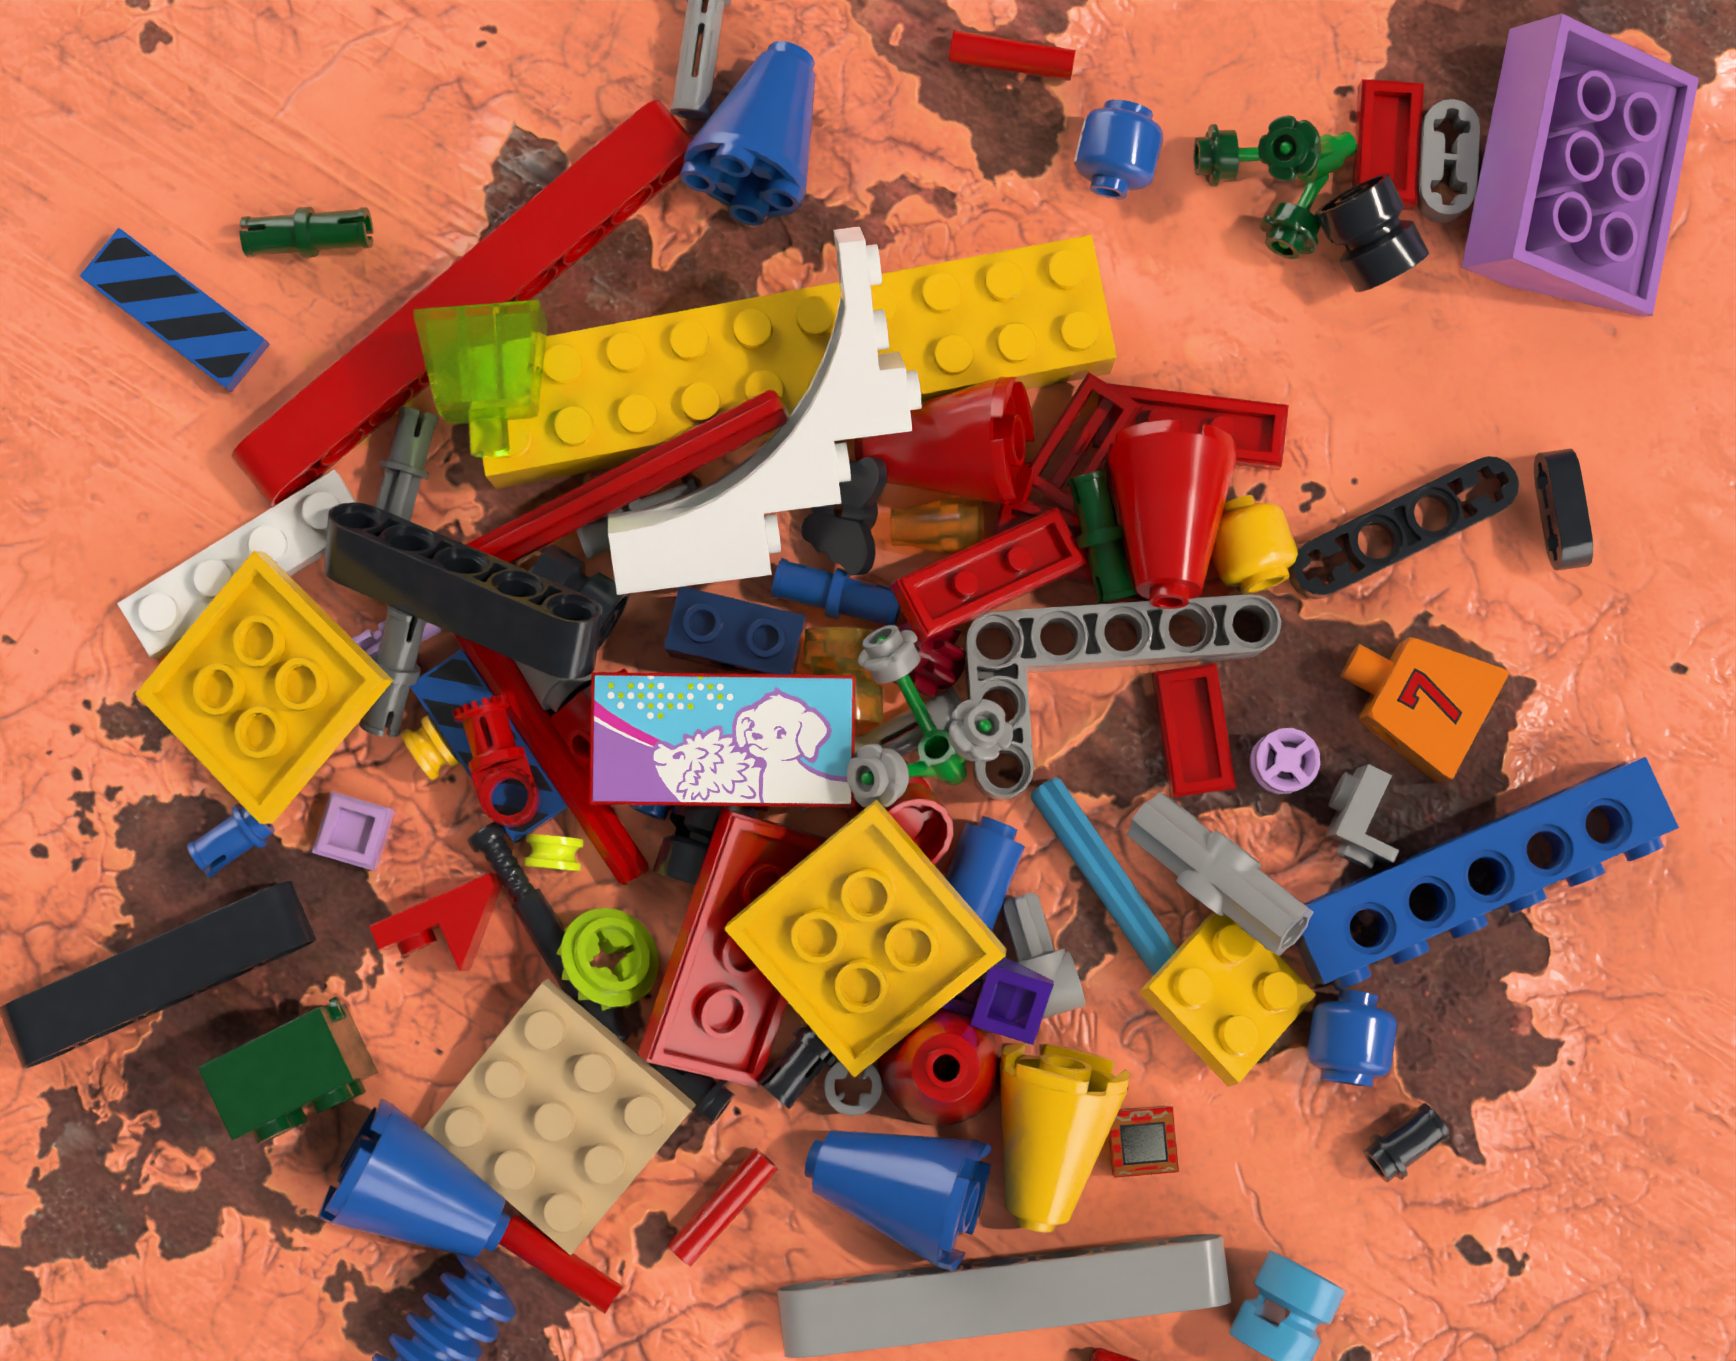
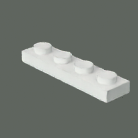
M332 470L117 604L149 657L158 659L173 649L254 550L267 553L289 576H292L325 555L329 510L342 503H357L340 474L336 470Z

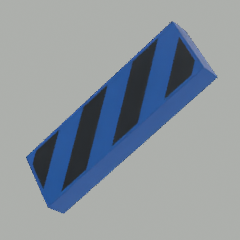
M120 228L115 231L80 275L88 284L231 393L270 345L266 339Z
M461 649L420 676L418 682L415 685H410V687L471 777L468 763L473 757L463 724L456 723L452 713L457 708L462 707V705L471 704L475 700L481 706L482 698L487 697L488 699L494 695L466 652ZM508 717L516 746L524 747L532 776L540 790L541 798L538 812L530 822L520 827L508 828L503 826L513 842L518 843L526 838V834L533 833L566 811L568 806ZM486 723V729H487L488 736H489V739H490V742H491V746H493V741H492V738H491V734H490L488 725H487V723ZM514 779L505 780L495 788L492 800L496 811L509 816L523 810L528 800V791L521 781Z

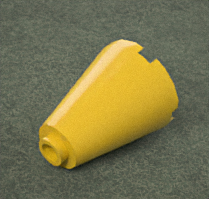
M1015 1043L1004 1046L999 1062L1005 1206L1007 1211L1017 1216L1016 1223L1019 1226L1036 1232H1052L1055 1225L1069 1222L1127 1094L1130 1072L1124 1069L1115 1076L1112 1074L1113 1061L1086 1051L1045 1044L1043 1056L1025 1055L1027 1043Z

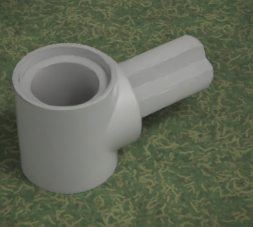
M1027 893L1003 902L1002 910L1018 959L1016 963L1054 981V986L1042 1019L1085 1007V998L1073 958L1069 950L1065 951V948L1055 950L1039 896L1036 893Z

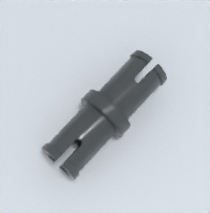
M388 605L386 611L387 618L378 655L371 658L394 681L361 718L359 725L364 731L377 736H383L384 728L387 727L388 737H396L401 733V722L410 685H415L419 679L421 670L416 665V660L426 621L408 613H403L401 610Z

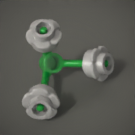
M895 625L879 628L864 639L862 643L864 650L858 657V664L870 672L876 683L896 681L924 736L918 745L920 758L914 763L906 764L899 753L892 749H883L878 744H867L858 750L857 758H852L848 763L847 782L854 793L855 800L865 808L876 799L883 807L892 805L904 794L909 778L919 776L935 777L948 785H958L965 779L967 774L965 768L966 760L973 762L994 760L999 756L1000 750H1006L1010 746L1013 738L1012 726L1010 723L1005 722L1004 710L995 702L983 699L979 703H975L973 700H966L960 703L953 711V722L949 732L938 730L908 674L919 664L921 659L914 645L918 638L913 631L903 630L900 632Z

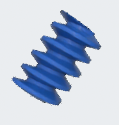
M458 1255L457 1258L467 1273L462 1279L444 1272L440 1279L449 1292L448 1297L444 1299L427 1292L423 1300L431 1311L432 1316L426 1319L412 1312L409 1313L405 1319L415 1334L412 1340L393 1333L388 1340L398 1355L396 1359L392 1360L376 1353L372 1357V1361H477L482 1355L478 1340L492 1343L499 1335V1329L494 1319L501 1322H509L516 1315L515 1305L502 1284L488 1270L470 1257Z

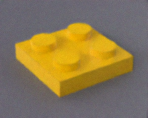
M1213 911L1138 993L1223 1083L1230 1087L1240 1083L1316 994L1279 955L1266 949L1261 943L1242 930V927L1226 914L1220 916Z

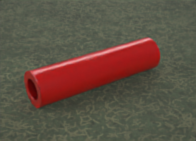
M953 30L948 61L1071 81L1076 50Z
M755 1148L673 1237L667 1246L681 1261L691 1267L779 1170L778 1167L759 1149Z
M514 1215L510 1220L499 1242L500 1245L604 1314L623 1287L574 1253L569 1255L550 1237L517 1215Z

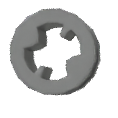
M838 1060L827 1072L824 1083L825 1096L830 1105L839 1113L849 1116L862 1115L871 1110L879 1101L882 1091L881 1076L874 1064L869 1065L864 1069L861 1078L864 1080L868 1076L872 1080L871 1092L861 1093L857 1104L846 1103L842 1100L845 1092L837 1095L834 1087L835 1079L846 1078L848 1070Z

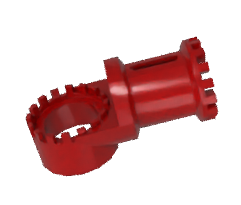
M508 695L491 696L488 699L487 697L482 698L481 706L478 705L476 700L472 701L471 704H464L462 707L454 710L452 714L456 723L463 724L473 757L468 763V767L484 814L498 825L508 828L520 827L530 822L537 814L541 803L540 790L533 779L524 747L516 746L506 710L511 705ZM486 723H487V725H488V728H489V731H490V734H491V738H492V741H493V746H491V742H490V739H489V736H488V732H487V729H486ZM514 779L521 781L528 791L526 806L515 815L506 816L498 813L492 800L495 788L505 780Z

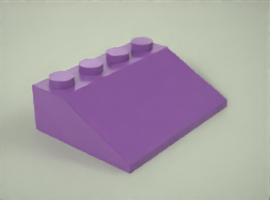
M1562 13L1509 29L1461 268L1508 287L1642 317L1653 316L1699 78Z

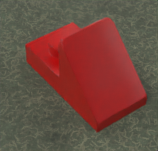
M487 873L370 925L369 928L378 950H391L397 947L401 956L408 955L437 942L433 931L441 928L459 971L470 970L503 886L496 874Z

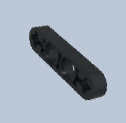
M1487 456L1477 459L1308 541L1297 550L1296 561L1288 568L1291 585L1298 593L1307 598L1321 599L1329 597L1495 516L1512 504L1518 494L1519 481L1516 471L1508 462L1498 457ZM1481 471L1486 479L1497 477L1501 487L1494 492L1496 502L1493 503L1488 495H1482L1463 506V509L1470 514L1469 518H1464L1461 502L1457 495L1471 489L1480 481L1477 472ZM1453 483L1455 485V493L1447 486L1448 484ZM1429 497L1442 502L1448 514L1447 522L1442 530L1434 532L1420 527L1414 516L1418 500ZM1371 524L1379 525L1389 533L1392 544L1391 550L1386 557L1380 559L1370 558L1360 550L1358 535L1364 526ZM1338 538H1343L1346 556L1359 571L1352 574L1349 561L1335 567L1327 574L1328 585H1323L1318 577L1308 580L1303 572L1311 563L1308 554L1314 553L1319 561L1326 560L1343 550L1334 541Z

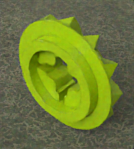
M612 908L592 909L578 916L564 930L565 934L556 954L561 956L564 967L561 979L569 980L578 990V1000H591L601 1005L602 1011L612 1007L625 1006L628 1008L643 998L652 988L659 966L656 945L647 929L631 915ZM600 947L605 954L615 952L618 955L623 952L626 953L613 968V974L608 967L597 968V966L591 967L590 965L593 958L600 953Z

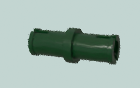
M299 207L295 210L294 214L244 216L240 220L241 228L248 229V231H239L242 250L246 257L299 252L301 257L310 258L318 256L319 250L371 248L374 241L372 236H367V234H374L372 217L367 207H361L356 210L315 213L312 207Z
M1107 470L1096 471L1066 480L1067 485L1070 487L1081 535L1076 537L1079 549H1085L1097 595V604L1137 594L1122 540L1125 538L1123 526L1118 524L1107 480Z

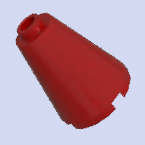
M1002 376L921 401V409L910 410L912 431L855 438L854 452L856 462L865 457L881 458L887 467L886 483L1005 505L1026 503L1033 483V469L1028 467L1031 462H1024L1026 442H1035L1032 411L1026 388L1022 381L1015 382L1016 377Z
M1182 421L1143 422L1119 431L1116 434L1115 446L1109 443L1108 462L1136 590L1141 596L1148 598L1149 603L1157 608H1182L1188 605L1189 599L1195 598L1202 593L1237 458V445L1231 435L1215 426L1203 424L1202 435L1182 432Z
M940 1008L878 1058V1071L881 1076V1083L890 1100L909 1117L931 1125L958 1124L978 1115L997 1095L1000 1089L999 1062L1004 1049V1043L1001 1035L970 1026L969 1016ZM944 1054L954 1056L958 1062L959 1069L947 1079L937 1078L933 1073L934 1061Z

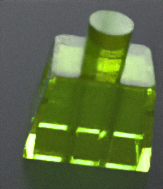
M529 300L414 309V320L438 414L446 424L469 423L471 456L499 457L510 454L508 420L537 417L539 411L548 326L547 315L540 301Z

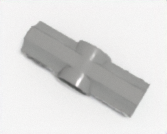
M1159 792L1151 800L1146 801L1131 819L1132 824L1126 834L1129 838L1178 876L1176 882L1192 896L1218 915L1223 916L1226 914L1240 925L1242 930L1261 943L1266 949L1280 956L1287 948L1296 943L1308 927V922L1314 911L1261 871L1260 867L1262 864L1218 830L1210 831L1196 820L1197 818L1194 815L1190 814L1172 798H1168Z

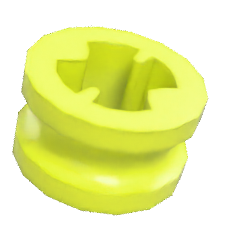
M526 834V842L531 845L532 852L528 857L524 858L523 866L581 872V863L577 862L575 854L578 849L583 848V839Z

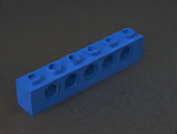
M1642 757L1629 760L1303 903L1314 913L1308 922V927L1295 944L1313 983L1327 984L1332 981L1335 990H1341L1372 976L1367 965L1391 956L1394 965L1428 952L1430 948L1426 939L1449 930L1452 938L1455 939L1485 927L1489 924L1485 916L1487 912L1507 904L1510 912L1514 913L1547 899L1543 888L1564 878L1569 887L1590 881L1606 872L1601 862L1624 853L1627 861H1632L1651 854L1664 847L1660 836L1678 829L1679 826L1647 758ZM1593 808L1602 811L1609 821L1608 836L1601 843L1596 842L1588 835L1585 826L1586 817ZM1536 833L1544 836L1552 848L1551 860L1543 869L1534 866L1527 856L1528 841ZM1477 859L1487 862L1494 873L1493 886L1484 895L1475 892L1468 881L1469 867ZM1419 884L1430 888L1436 897V909L1433 915L1425 921L1416 918L1409 907V896L1412 890ZM1360 910L1370 912L1378 923V935L1374 942L1366 947L1357 944L1350 934L1351 919Z

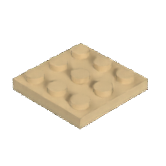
M548 978L536 989L423 1129L571 1255L696 1104Z

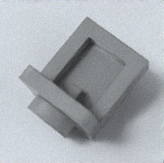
M1370 764L1356 768L1354 775L1345 772L1340 778L1329 802V807L1337 811L1324 836L1340 844L1336 854L1367 869H1372L1375 861L1381 864L1394 863L1399 850L1365 834L1392 775Z

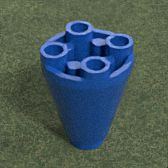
M776 41L771 43L767 51L762 52L751 64L689 143L685 152L684 165L680 173L682 182L690 189L706 193L713 199L728 206L729 214L743 224L759 226L763 224L766 216L778 217L789 215L802 206L807 186L816 76L813 71L815 61L808 51L791 42Z

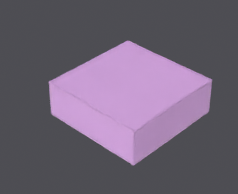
M331 791L312 853L377 871L396 810Z

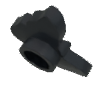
M865 457L857 462H849L851 481L839 482L841 504L811 507L813 513L804 519L801 526L803 539L809 542L817 552H827L829 560L840 564L850 575L867 574L872 569L876 556L875 541L871 529L874 527L878 516L876 500L883 493L887 482V467L884 460L879 457Z

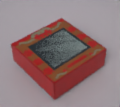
M1169 1105L1119 1110L1109 1131L1112 1176L1118 1178L1179 1172L1173 1107Z

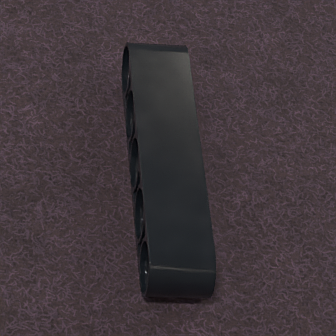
M352 502L336 505L329 510L324 573L329 579L548 675L563 679H578L586 677L594 671L602 619V606L598 601L375 506Z
M286 881L247 896L8 1002L0 1007V1015L23 1069H27L59 1057L312 944L316 941V938L292 881Z

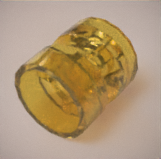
M814 627L805 629L803 666L810 670L812 675H855V725L882 724L884 687L876 683L870 672L858 664V657L864 650L862 643L875 630L849 627Z

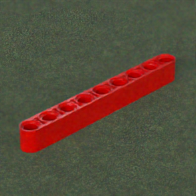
M653 100L645 104L247 435L234 449L231 455L233 461L273 507L313 483L397 413L400 406L404 407L464 357L463 352L471 351L678 178L684 165L685 152L693 137L660 100Z

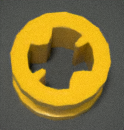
M427 715L421 719L422 725L419 730L410 731L406 729L401 732V737L422 770L431 780H435L440 776L439 769L443 765L449 764L454 767L460 761L433 720Z

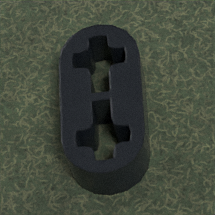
M1572 448L1537 453L1534 461V480L1545 546L1550 564L1557 571L1590 566L1593 559V537L1578 457Z

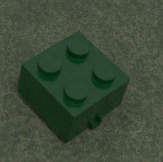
M337 997L329 1000L330 1006L318 1007L215 1059L211 1058L205 1061V1064L197 1067L231 1140L251 1134L257 1144L270 1138L274 1139L308 1122L303 1110L314 1106L316 1113L319 1114L328 1109L332 1110L366 1093L362 1081L377 1074L378 1071L346 1004H342Z

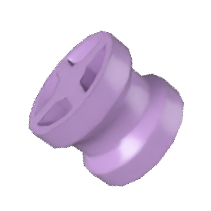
M1294 728L1278 729L1260 738L1253 746L1249 757L1250 772L1255 782L1265 791L1274 794H1289L1308 786L1317 776L1320 767V752L1314 740L1305 732Z

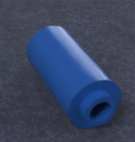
M982 816L978 826L965 823L944 877L992 931L1025 846L1014 841L1018 831L1016 828Z

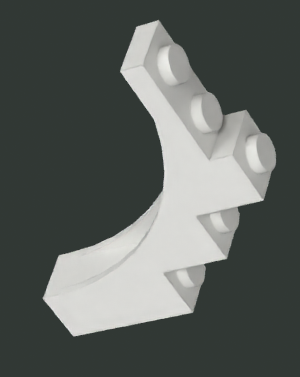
M860 227L834 230L841 292L834 329L823 360L808 390L789 416V421L780 427L763 446L742 464L716 481L688 495L656 506L608 514V538L617 595L772 575L769 554L781 552L777 514L764 515V513L841 504L839 482L851 481L846 442L834 444V441L912 431L910 410L922 408L917 370L906 371L900 352L878 354L877 350L889 349L884 309L873 310L870 288L871 285L882 284L880 256L877 244L866 245Z

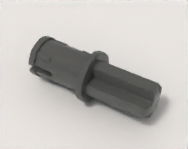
M400 406L398 410L399 417L387 461L380 460L379 467L384 469L375 507L410 521L421 479L428 480L429 473L424 471L435 425L438 424L439 417L428 412L419 414L420 410Z

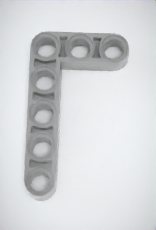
M1246 594L1189 599L1187 606L1177 609L1157 608L1152 606L1149 601L993 611L982 614L973 621L965 638L968 700L975 701V703H979L987 693L1003 691L1014 700L1016 706L1015 717L1008 722L1012 726L1013 738L1010 746L1006 750H1000L999 754H1008L1018 762L1021 772L1020 779L1016 785L1009 788H999L988 780L985 772L986 762L972 761L973 777L976 786L983 795L990 799L1006 801L1022 793L1033 777L1034 763L1027 673L1250 658L1257 656L1277 639L1281 629V618L1278 609L1270 600L1263 596ZM1237 612H1251L1260 619L1263 627L1260 641L1254 643L1245 642L1235 634L1232 624L1233 617ZM1179 615L1188 616L1196 622L1200 630V639L1197 645L1184 647L1173 641L1168 630L1169 621L1172 617ZM1113 620H1125L1130 623L1137 634L1135 648L1128 651H1118L1112 648L1105 639V625ZM1051 624H1061L1067 627L1073 634V650L1061 656L1047 652L1040 640L1041 630ZM989 628L1002 630L1010 638V654L998 660L984 657L976 645L978 634Z

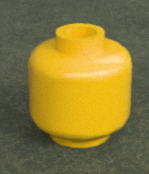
M1253 495L1241 496L1226 502L1211 555L1220 581L1227 586L1239 587L1242 594H1252L1271 588L1290 577L1288 568L1295 563L1298 551L1281 507L1268 502L1256 503Z

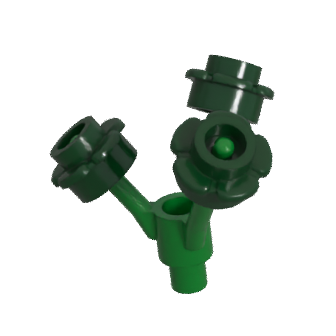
M1286 115L1276 118L1269 124V132L1267 135L1261 136L1258 147L1239 148L1235 130H1218L1217 124L1209 125L1205 137L1195 138L1193 150L1195 174L1205 175L1209 185L1217 187L1219 181L1236 179L1239 162L1261 161L1263 164L1268 165V172L1275 179L1292 181L1297 176L1305 184V189L1297 205L1278 203L1271 216H1264L1261 219L1260 228L1263 232H1267L1266 246L1281 257L1297 259L1300 254L1313 253L1318 245L1316 236L1321 225L1316 216L1309 210L1316 196L1328 181L1329 173L1341 168L1344 159L1356 153L1357 143L1353 135L1349 132H1342L1336 136L1330 134L1320 136L1318 130L1310 121H1297L1294 116Z

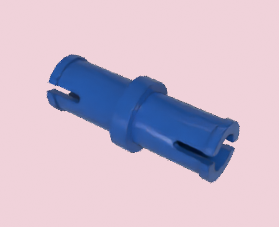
M781 558V561L778 563L772 584V598H781L825 610V617L837 620L843 614L885 626H896L901 607L890 587L852 578L842 568H837L835 573L789 562L788 559Z

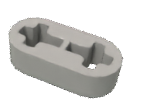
M1455 99L1442 100L1433 105L1422 120L1418 201L1416 206L1422 215L1438 223L1452 222L1461 217L1475 200L1477 192L1480 124L1474 109L1463 101ZM1444 118L1452 119L1453 129L1463 131V134H1459L1453 142L1450 154L1445 153L1444 133L1434 131L1435 128L1439 127ZM1444 169H1450V189L1460 191V195H1456L1449 205L1442 204L1441 194L1431 192V189L1435 188L1442 179Z

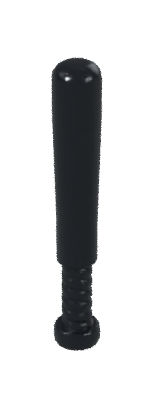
M492 822L468 838L469 846L475 853L482 852L485 854L486 860L490 862L491 868L496 872L497 877L502 881L503 887L507 889L509 896L513 899L512 909L530 935L560 988L620 1040L625 1042L631 1035V1027L619 1007H612L602 1011L601 1005L591 1000H578V990L569 980L561 979L564 967L561 956L556 953L562 943L566 928L541 889H535L529 882V878L524 874L522 867L518 865V861L512 855V851L506 846V842L503 839L507 834L505 828Z

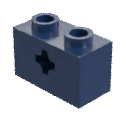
M682 586L678 589L664 649L670 657L742 674L795 675L807 626L806 617L802 614Z

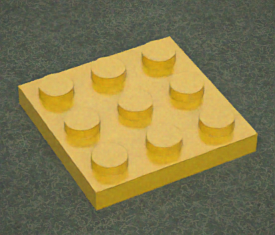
M254 550L135 694L259 824H273L394 680L267 553Z
M877 799L732 918L724 928L853 1077H856L1004 958L1007 950Z

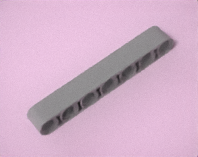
M1219 1234L1191 1235L960 1263L955 1271L934 1266L796 1283L777 1289L784 1356L791 1358L813 1357L1220 1307L1231 1303L1223 1235Z

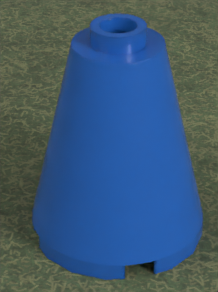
M383 1098L379 1100L377 1108L374 1107L346 1153L340 1165L342 1169L337 1179V1182L340 1184L338 1188L330 1185L317 1217L329 1224L471 1258H476L483 1248L493 1252L502 1239L510 1221V1216L502 1212L505 1204L504 1197L399 1108Z
M831 1130L824 1141L816 1139L813 1142L808 1153L804 1173L805 1177L812 1178V1191L814 1194L938 1268L955 1271L966 1253L954 1249L960 1232L973 1235L989 1180L991 1164L979 1160L992 1152V1146L974 1139Z

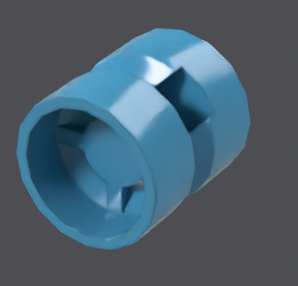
M1269 1250L1254 1280L1259 1294L1256 1299L1244 1300L1229 1333L1242 1343L1274 1361H1312L1322 1342L1316 1329L1318 1325L1331 1324L1347 1291L1306 1267ZM1287 1309L1290 1313L1285 1319V1310Z

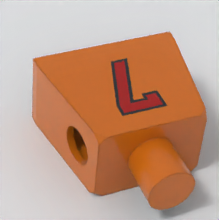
M1409 637L1398 644L1390 660L1358 644L1348 658L1340 677L1371 694L1359 715L1358 721L1427 777L1437 783H1441L1454 778L1510 672L1461 653Z

